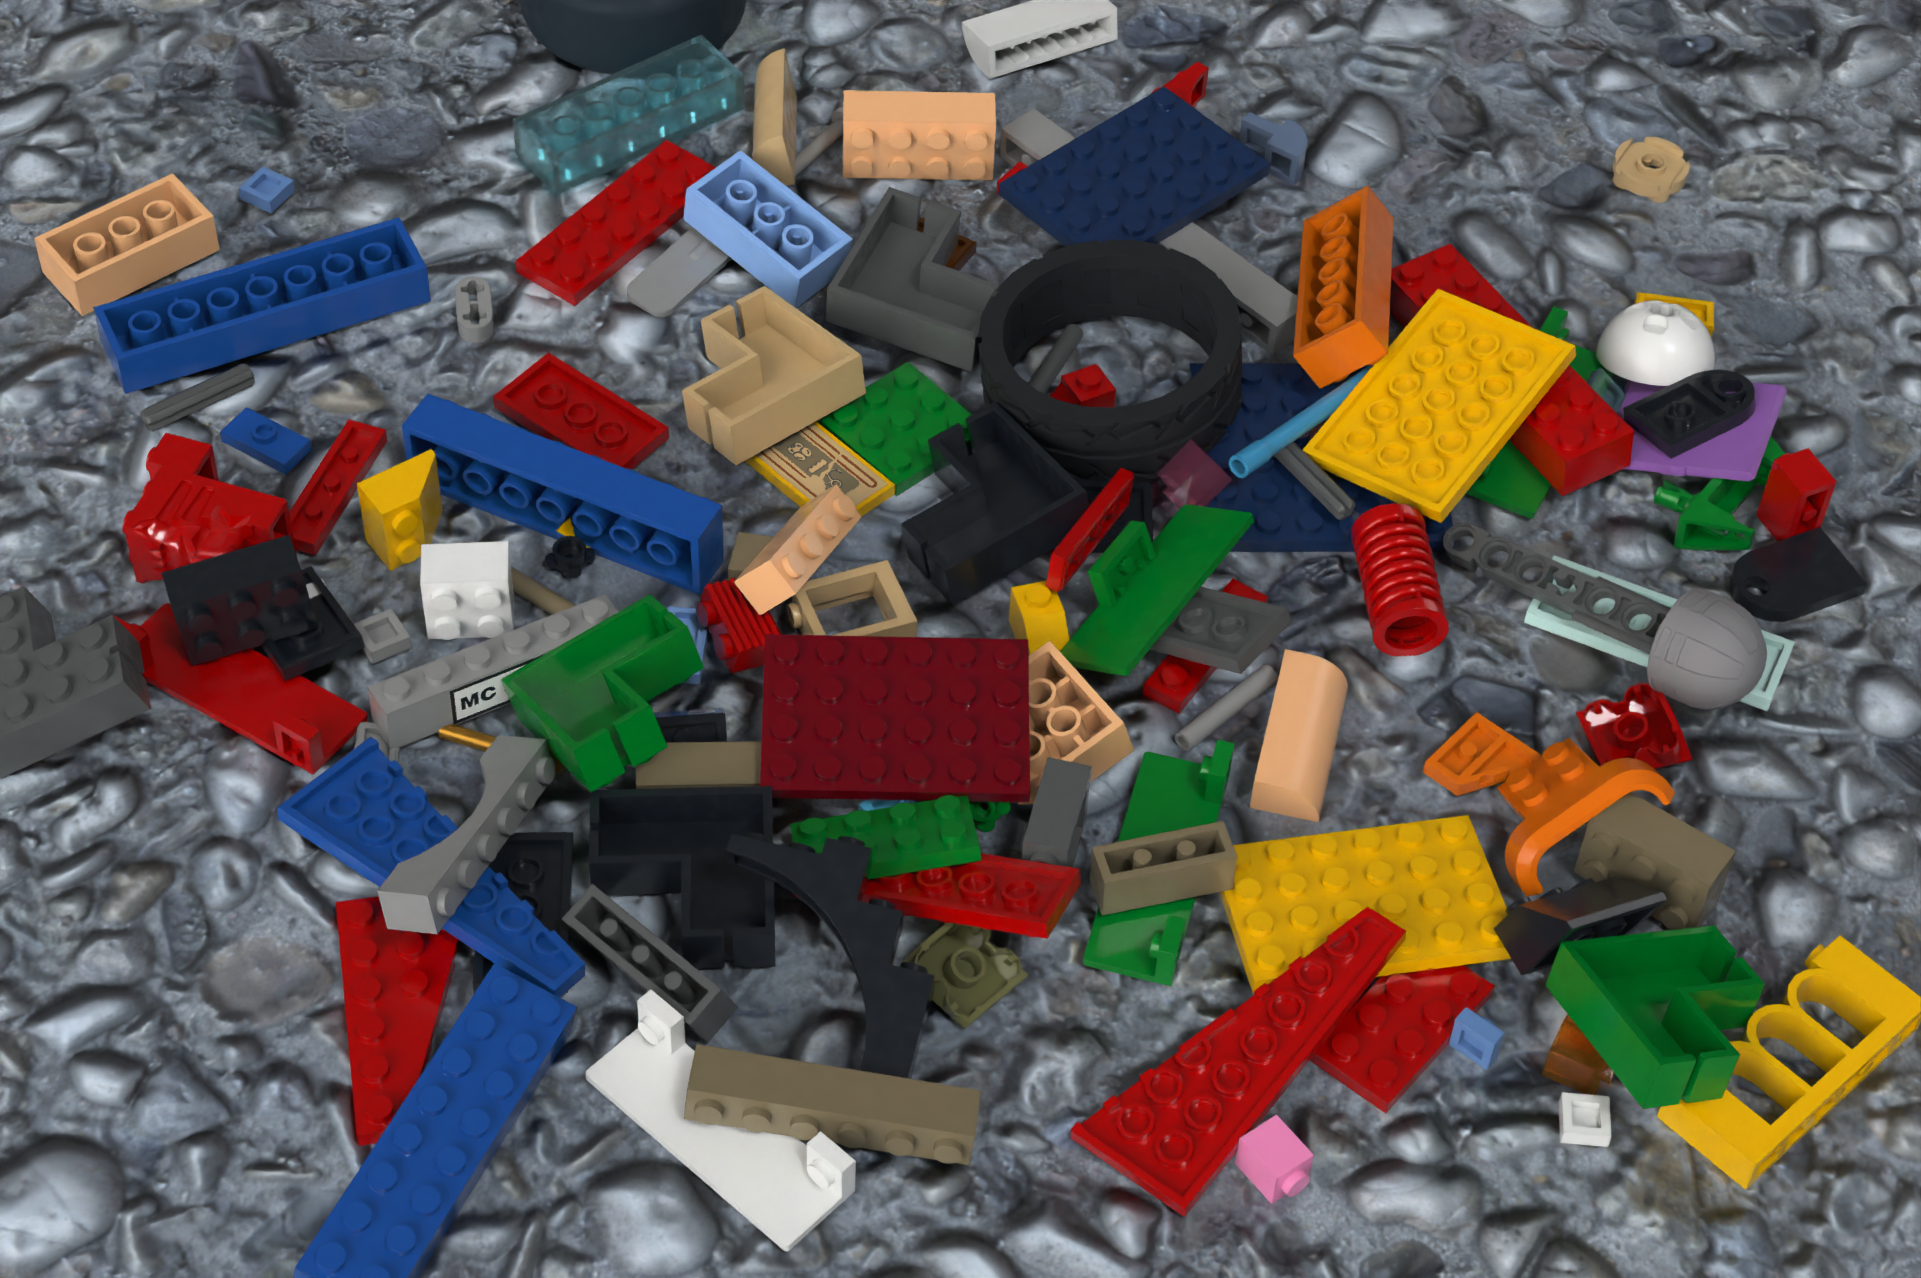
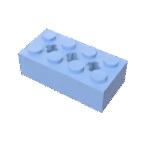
M741 150L686 189L683 220L795 308H798L833 280L852 248L853 238Z

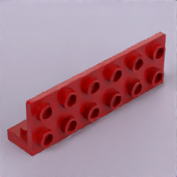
M165 603L141 626L134 623L129 624L114 615L140 643L145 671L141 675L147 682L312 775L357 732V726L360 722L368 721L366 711L300 675L285 681L271 659L251 648L191 666L170 603Z

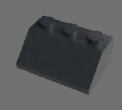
M1616 877L1595 882L1593 878H1588L1564 892L1561 887L1548 891L1534 901H1531L1529 897L1515 901L1506 908L1507 916L1494 930L1520 974L1525 975L1553 966L1561 942L1629 935L1668 899L1662 891Z

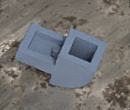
M1248 112L1241 120L1239 141L1270 163L1269 174L1295 185L1302 177L1307 149V135L1305 131L1290 118L1280 126Z

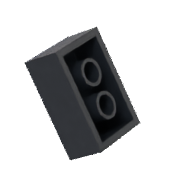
M290 535L161 573L191 666L263 645V642L269 638L276 641L289 637V635H298L302 632L318 628Z

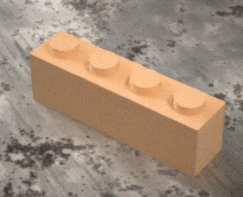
M836 484L808 501L796 511L738 576L734 583L759 615L795 595L860 520L861 515L857 512L852 500Z

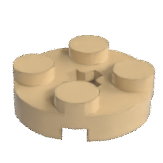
M1645 137L1644 142L1633 143V139L1626 140L1618 147L1612 167L1614 172L1613 183L1621 189H1627L1635 194L1648 197L1653 202H1666L1670 195L1677 193L1684 187L1690 169L1689 160L1686 163L1682 158L1684 152L1679 146L1659 137ZM1650 165H1652V166H1655V167H1657V168H1656V169H1652V168H1648V167H1649Z

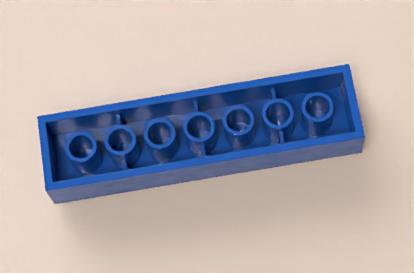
M399 217L93 307L101 343L124 393L127 394L430 302L431 297L427 266Z
M427 394L402 424L406 460L430 449L436 454L440 493L443 496L557 540L564 537V535L556 530L570 517L574 535L582 539L586 546L592 548L595 551V555L701 595L705 586L724 562L722 505L706 497H699L678 489L672 484L657 481L639 474L635 470L620 467L602 460L598 456L586 454L565 446L561 442L549 440L524 428L512 426L487 414L478 413L457 405L453 401L444 400L431 394Z
M494 963L296 1265L294 1278H418L570 1036L577 1006Z

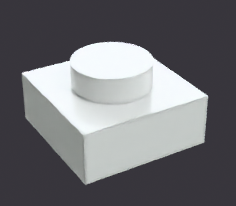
M1562 1092L1559 1100L1560 1143L1608 1147L1611 1140L1609 1096Z

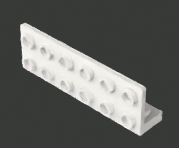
M650 989L637 1000L638 1028L587 1069L586 1080L781 1249L789 1251L855 1192L856 1161L821 1131L806 1145L800 1139L792 1136L768 1132L756 1133L743 1128L719 1124L707 1125L699 1121L684 1119L687 1087L695 1051L685 1043L684 1016Z

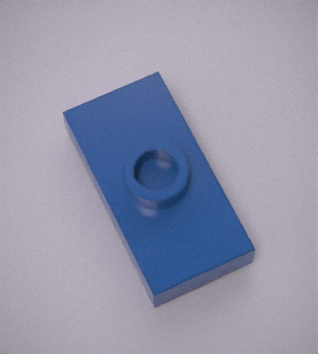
M247 407L220 431L222 442L285 475L312 450L310 439Z

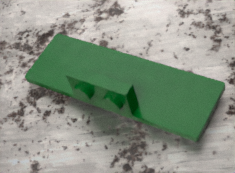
M1186 504L1180 508L1153 542H1151L1145 522L1130 521L1088 570L1099 606L1062 648L1061 654L1074 668L1122 676L1129 675L1253 524L1254 518L1252 513Z

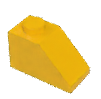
M1047 580L1011 587L1009 623L1016 639H1028L1029 655L1049 641L1061 651L1070 640L1064 608L1057 591L1046 587Z

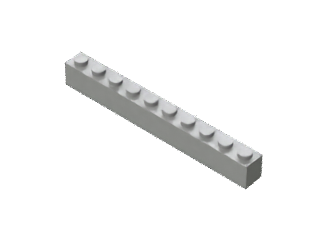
M1033 108L1001 128L1000 157L1012 166H1015L1019 161L1029 166L1074 140L1075 137ZM1192 222L1158 243V245H1163L1167 250L1172 248L1196 258L1216 273L1217 277L1222 279L1235 297L1242 321L1241 332L1273 355L1294 340L1298 296L1252 265L1243 256L1224 245L1215 236Z

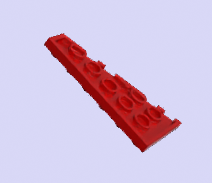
M379 896L336 902L356 1134L359 1146L377 1143L423 1073L426 1063L429 1062L432 1051V1039L436 1027L439 1026L460 940L443 929L438 934L387 929Z

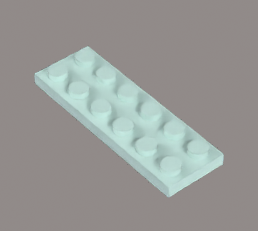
M1554 555L1552 558L1554 561L1595 579L1600 576L1670 608L1677 601L1675 598ZM1555 579L1553 580L1552 584L1559 588L1562 596L1567 591L1572 593L1576 591L1574 584L1569 589L1558 586ZM1533 598L1527 610L1524 623L1648 667L1650 654L1572 620V615ZM1602 598L1594 604L1593 612L1606 614L1613 609L1615 601L1610 598ZM1638 614L1630 620L1629 628L1636 631L1643 630L1650 624L1652 618L1647 614ZM1761 630L1767 647L1765 669L1755 688L1742 698L1740 702L1768 711L1795 642Z

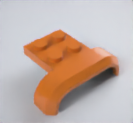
M1570 738L1563 742L1554 743L1543 752L1539 759L1527 767L1513 771L1507 777L1506 782L1497 787L1506 803L1523 819L1508 839L1505 849L1506 869L1513 882L1526 897L1539 895L1544 889L1537 876V866L1542 855L1550 847L1630 792L1638 790L1649 791L1655 794L1663 805H1668L1675 791L1665 778L1649 764L1641 760L1620 758L1609 761L1599 767Z

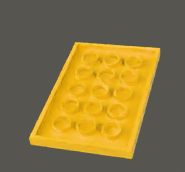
M1437 289L1388 347V354L1372 366L1302 451L1321 469L1398 504L1414 507L1422 515L1442 523L1576 357L1575 345Z
M1469 815L1233 845L1237 854L1233 889L1219 893L1252 993L1264 983L1268 985L1289 969V964L1300 956L1302 958L1306 957L1325 943L1328 935L1366 907L1373 909L1406 930L1405 941L1376 977L1511 959L1494 930L1507 916L1505 912L1507 907Z

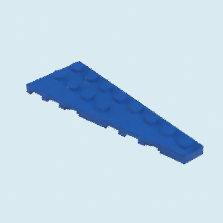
M369 737L277 807L279 821L379 887H381L398 863L423 853L458 829L457 825L447 815L442 816L427 801V793L420 786L414 787L403 775V768L396 760L390 761L379 749V742L372 737ZM489 866L477 880L476 885L471 888L462 900L456 912L442 927L443 930L493 963L558 997L563 996L585 976L584 961L555 930L550 932L536 918L534 908L526 899L521 901L508 888V880L500 872L495 874Z

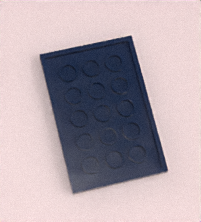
M1164 86L999 183V196L1064 246L1096 240L1100 242H1106V240H1138L1158 244L1268 176L1270 163Z

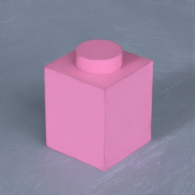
M1276 1114L1239 1138L1235 1164L1263 1196L1273 1204L1285 1195L1288 1197L1297 1195L1307 1186L1310 1181L1309 1175L1314 1155Z

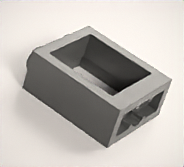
M1047 757L1023 840L1022 860L1073 868L1086 822L1092 766Z

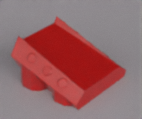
M1639 683L1629 687L1625 692L1624 701L1613 703L1609 700L1599 699L1588 704L1585 710L1575 712L1599 766L1620 758L1638 759L1649 764L1654 769L1693 760L1680 725L1665 695L1662 692L1658 693V691L1653 690L1648 683Z

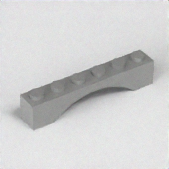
M497 736L480 758L485 788L482 799L472 815L456 831L440 843L417 856L398 863L377 890L387 929L430 934L439 933L448 919L456 912L457 907L471 888L476 885L477 880L488 865L496 858L497 853L508 838L514 834L517 826L528 811L534 807L537 799L553 781L556 768L554 759L550 757L547 739Z

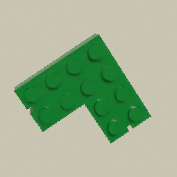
M649 594L501 679V682L518 720L536 738L547 739L549 751L590 792H593L599 787L611 784L616 777L625 773L624 767L628 764L632 767L650 761L654 755L668 747L651 705L648 703L654 697L674 685L686 682L693 674L704 669L688 626L673 613H668L667 608Z
M1715 925L1561 942L1545 986L1642 1109L1677 1105L1681 1099L1686 1103L1721 1099L1723 1097L1740 1054L1720 1030L1746 1027L1765 983L1742 957L1734 958L1737 951Z

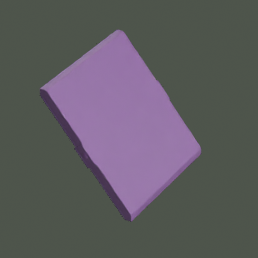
M1628 380L1615 412L1624 420V407L1668 386L1649 385ZM1752 383L1755 389L1756 407L1753 415L1746 422L1672 459L1632 428L1634 430L1631 462L1630 466L1624 469L1659 472L1676 476L1689 475L1751 481L1756 477L1787 390L1782 385Z

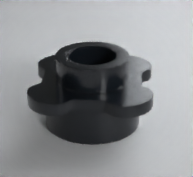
M564 536L553 544V553L546 555L545 564L548 568L559 569L568 578H577L582 574V568L587 563H592L595 560V551L592 548H586L585 542L576 536Z

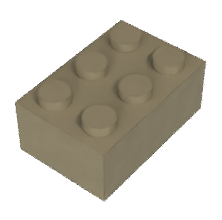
M1630 792L1588 821L1574 872L1584 879L1593 878L1595 882L1616 877L1662 891L1668 900L1650 916L1659 920L1671 930L1701 927L1717 905L1736 851Z

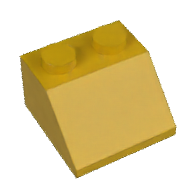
M432 449L357 483L365 540L390 571L421 557V544H431L443 509L436 454Z

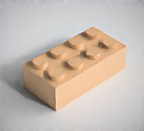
M844 90L843 178L993 180L996 134L995 93Z
M173 173L34 238L42 273L81 316L93 312V307L120 299L220 250L214 216Z

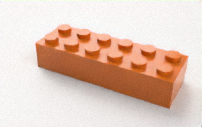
M1368 185L1303 221L1293 357L1320 389L1333 382L1343 381L1350 373L1365 365H1373L1388 354L1394 218Z

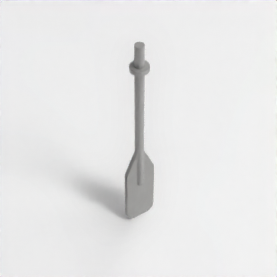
M839 107L832 113V124L796 156L795 177L843 134V107ZM691 227L629 283L627 287L628 299L631 303L653 316L667 317L682 306L732 258Z

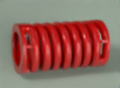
M1392 503L1369 509L1354 522L1351 528V538L1361 578V586L1364 591V600L1366 602L1370 628L1372 629L1373 642L1377 649L1391 656L1423 654L1437 647L1449 632V623L1446 610L1443 607V597L1441 596V588L1438 583V575L1435 571V562L1432 558V549L1429 545V536L1426 533L1425 519L1420 511L1405 504Z

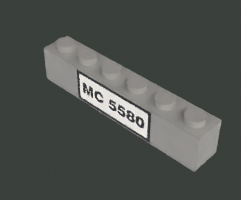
M604 594L368 686L372 721L376 724L378 732L387 746L392 749L394 747L400 748L435 734L446 725H458L508 705L511 702L501 682L502 678L619 611L607 595Z

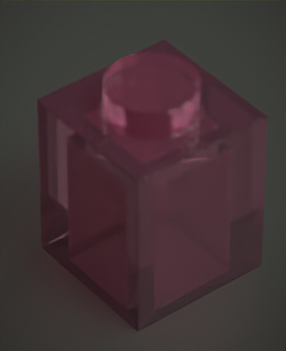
M1192 439L1157 473L1160 479L1168 486L1163 493L1179 509L1185 504L1206 507L1232 480Z

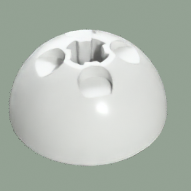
M1659 300L1640 302L1618 313L1605 327L1596 349L1598 361L1610 372L1631 381L1656 386H1670L1695 373L1714 370L1715 364L1713 342L1702 321L1693 312L1681 305L1669 304Z

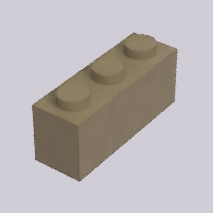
M761 741L666 743L668 746L666 749L654 755L650 761L636 766V789L760 786Z
M1224 821L1092 847L1089 880L1101 914L1107 915L1231 890L1234 885L1237 854Z

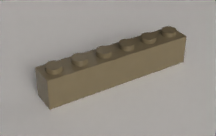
M696 1044L687 1087L684 1119L699 1121L707 1125L719 1124L743 1128L756 1133L768 1132L792 1136L800 1140H811L821 1131L835 1144H841L848 1148L860 1147L890 1152L897 1156L909 1155L934 1159L947 1164L969 1165L976 1134L981 1090Z

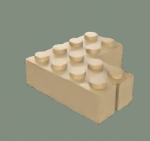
M766 286L736 301L741 339L738 336L735 310L730 304L701 319L706 356L721 369L682 390L688 429L709 445L714 443V449L735 465L750 459L752 456L866 394L861 354Z

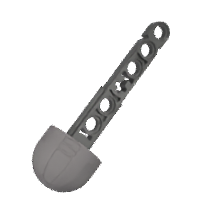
M1465 522L1457 523L1445 532L1443 545L1450 559L1456 564L1474 572L1479 567L1485 577L1572 615V620L1650 654L1647 667L1649 685L1653 690L1662 692L1668 697L1695 708H1723L1744 698L1755 688L1762 677L1767 659V647L1763 634L1751 613L1732 600L1704 588L1695 587L1684 593L1670 608L1600 576L1595 579L1507 539L1492 537L1490 532ZM1463 536L1474 538L1473 545L1469 549L1461 552L1453 549L1454 540L1457 541ZM1499 551L1508 553V559L1503 565L1492 567L1487 564L1489 557L1493 553ZM1536 566L1543 569L1544 572L1539 580L1535 582H1524L1522 580L1523 573L1527 569ZM1555 579L1557 585L1565 589H1569L1574 584L1576 591L1574 593L1567 591L1562 596L1559 588L1552 584L1553 580ZM1610 598L1615 601V605L1610 612L1606 614L1593 612V606L1598 600ZM1638 614L1649 615L1652 620L1645 629L1636 631L1629 628L1630 620Z

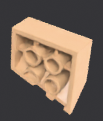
M1051 641L1029 655L1030 802H1018L1019 805L1034 804L1047 757L1092 766L1090 782H1092L1134 751L1124 722Z

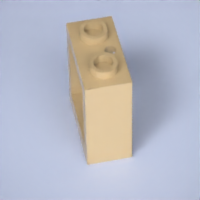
M888 560L807 581L792 596V603L786 606L788 619L793 629L799 628L802 635H826L815 613L816 611L873 596L885 621L832 636L917 637V619Z

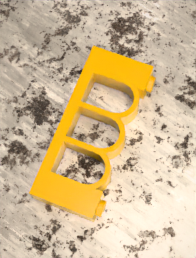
M1841 935L1827 947L1822 944L1818 945L1804 963L1808 969L1796 974L1789 983L1781 1004L1766 1005L1755 1011L1747 1022L1741 1040L1730 1041L1740 1054L1732 1074L1747 1079L1786 1110L1771 1125L1727 1089L1721 1099L1686 1103L1681 1099L1679 1104L1662 1106L1658 1111L1657 1118L1745 1190L1918 1029L1921 1023V997ZM1811 1001L1823 1004L1866 1037L1851 1049L1811 1018L1800 1007L1799 1003ZM1771 1037L1785 1041L1826 1072V1074L1811 1087L1767 1052L1758 1039Z

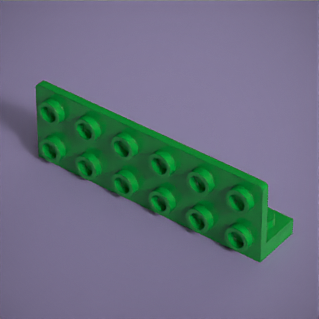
M1553 306L1539 331L1567 342L1570 334V329L1565 328L1568 311ZM1575 345L1576 357L1569 365L1602 398L1615 374L1601 365L1596 357V352ZM1508 440L1466 494L1532 519L1535 517L1552 485L1515 445Z
M1217 739L1213 757L1204 755L1202 764L1145 752L1118 842L1217 822L1230 776L1235 743ZM1196 897L1102 915L1098 906L1084 953L1083 964L1105 971L1172 986Z

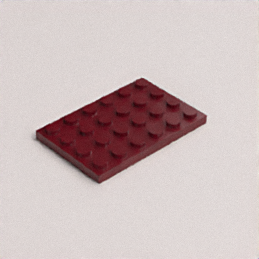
M765 634L760 786H772V798L930 801L942 796L952 795L956 797L968 796L969 802L1029 803L1028 639Z

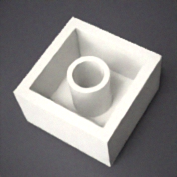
M508 541L421 544L420 586L428 640L494 638L514 630V592Z

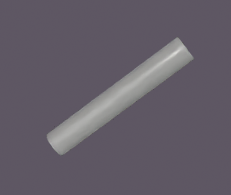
M1264 664L1177 732L1175 734V741L1178 746L1184 751H1190L1277 682L1278 676L1271 666Z

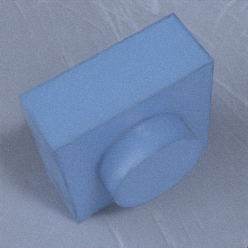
M263 166L239 187L240 199L271 214L295 192L292 179Z
M1466 1007L1455 1019L1449 1045L1488 1070L1498 1059L1505 1033L1498 1029L1490 1019L1479 1016Z

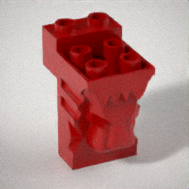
M165 433L158 445L149 451L146 459V469L149 471L151 480L146 483L142 497L135 508L128 511L125 515L122 525V531L126 536L129 548V561L133 565L136 582L145 584L152 580H162V572L286 535H290L296 553L287 499L219 481L211 444Z

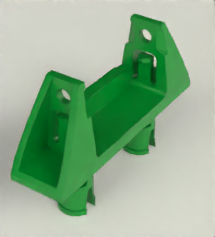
M1771 436L1756 477L1751 481L1712 478L1701 492L1691 495L1687 490L1670 483L1668 480H1664L1663 487H1658L1653 502L1676 513H1682L1678 519L1674 541L1675 548L1689 550H1749L1751 548L1755 529L1737 522L1733 514L1752 493L1756 484L1766 486L1773 461L1785 454Z

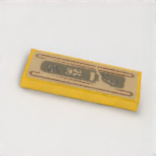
M817 421L752 456L750 459L745 460L748 465L799 507L836 484L852 500L861 517L895 495V484Z

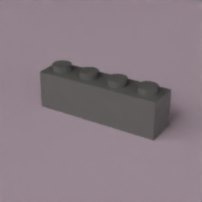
M592 884L562 918L582 940L646 993L650 989L653 990L684 1016V1024L705 1042L708 1043L738 1009V1006L721 988L595 885Z

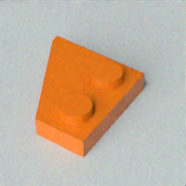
M1476 712L1425 761L1423 773L1455 795L1460 796L1506 782L1507 777L1513 771L1529 766L1542 755Z

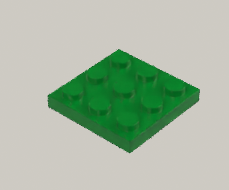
M909 362L865 387L866 394L817 420L820 425L895 484L896 496L934 473L928 439L959 423L963 427L967 450H971L965 419L972 414Z

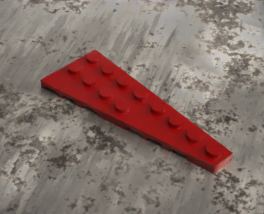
M1366 907L1328 935L1327 941L1304 958L1300 956L1289 964V969L1270 984L1264 983L1254 990V995L1235 1010L1230 1008L1180 1045L1178 1052L1154 1070L1150 1068L1139 1076L1138 1082L1118 1097L1113 1095L1103 1103V1108L1083 1123L1077 1122L1070 1130L1071 1139L1185 1217L1235 1155L1238 1149L1239 1138L1258 1126L1406 939V930L1373 909Z

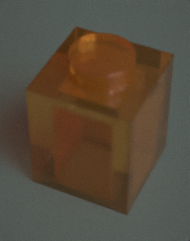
M1566 1015L1549 1050L1542 1075L1584 1094L1596 1095L1602 1081L1611 1084L1615 1073L1570 1016Z

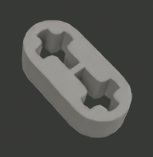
M471 276L463 278L455 286L458 332L460 337L468 342H483L489 339L494 332L490 285L485 279ZM469 295H477V301H470ZM471 318H479V324H472Z

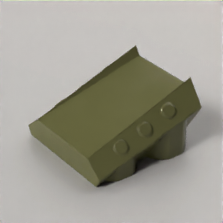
M945 923L902 962L921 965L928 970L927 974L935 975V989L932 1000L966 1029L1030 974L1022 968L1020 959L1012 950L999 948L990 940L991 930L957 923Z

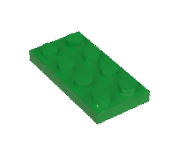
M946 795L936 800L911 804L899 803L892 807L869 811L856 810L845 815L809 818L803 822L790 824L792 842L808 845L815 849L816 854L820 855L822 854L826 838L838 840L840 836H849L864 842L865 847L871 848L872 865L868 879L982 861L968 796L956 797Z

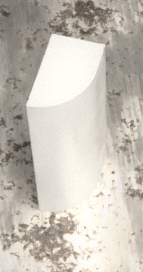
M1032 0L962 21V30L966 46L974 63L991 79L1118 40L1117 7L1109 0Z

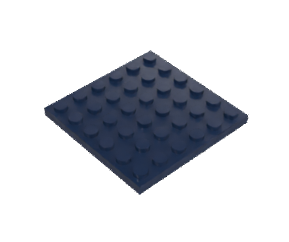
M1190 363L1189 379L1197 374L1205 363ZM1242 363V399L1232 425L1227 426L1225 430L1228 432L1217 445L1197 459L1202 506L1250 512L1253 515V524L1230 552H1354L1351 528L1358 517L1369 509L1380 505L1398 504L1323 470L1356 504L1355 512L1342 521L1338 520L1274 455L1267 463L1245 478H1239L1234 475L1229 467V459L1252 442L1262 439L1369 365H1365L1350 373L1341 382H1333L1320 389L1299 363ZM1329 418L1294 442L1303 450ZM1451 512L1442 523L1423 515L1432 552H1447L1443 545V537L1445 532L1453 526Z

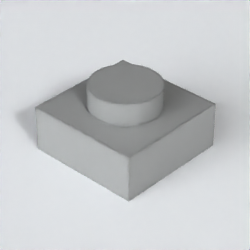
M392 608L354 623L363 637L365 645L363 650L372 664L412 648L410 635Z

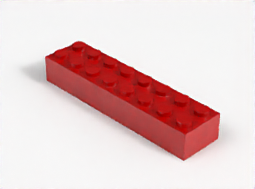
M1447 244L1391 269L1390 314L1404 328L1437 289L1532 327L1451 244ZM1569 365L1509 440L1562 496H1565L1630 466L1634 430Z

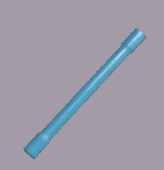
M1369 365L1262 439L1252 442L1230 457L1229 467L1233 474L1239 478H1245L1267 463L1273 455L1329 418L1373 365Z

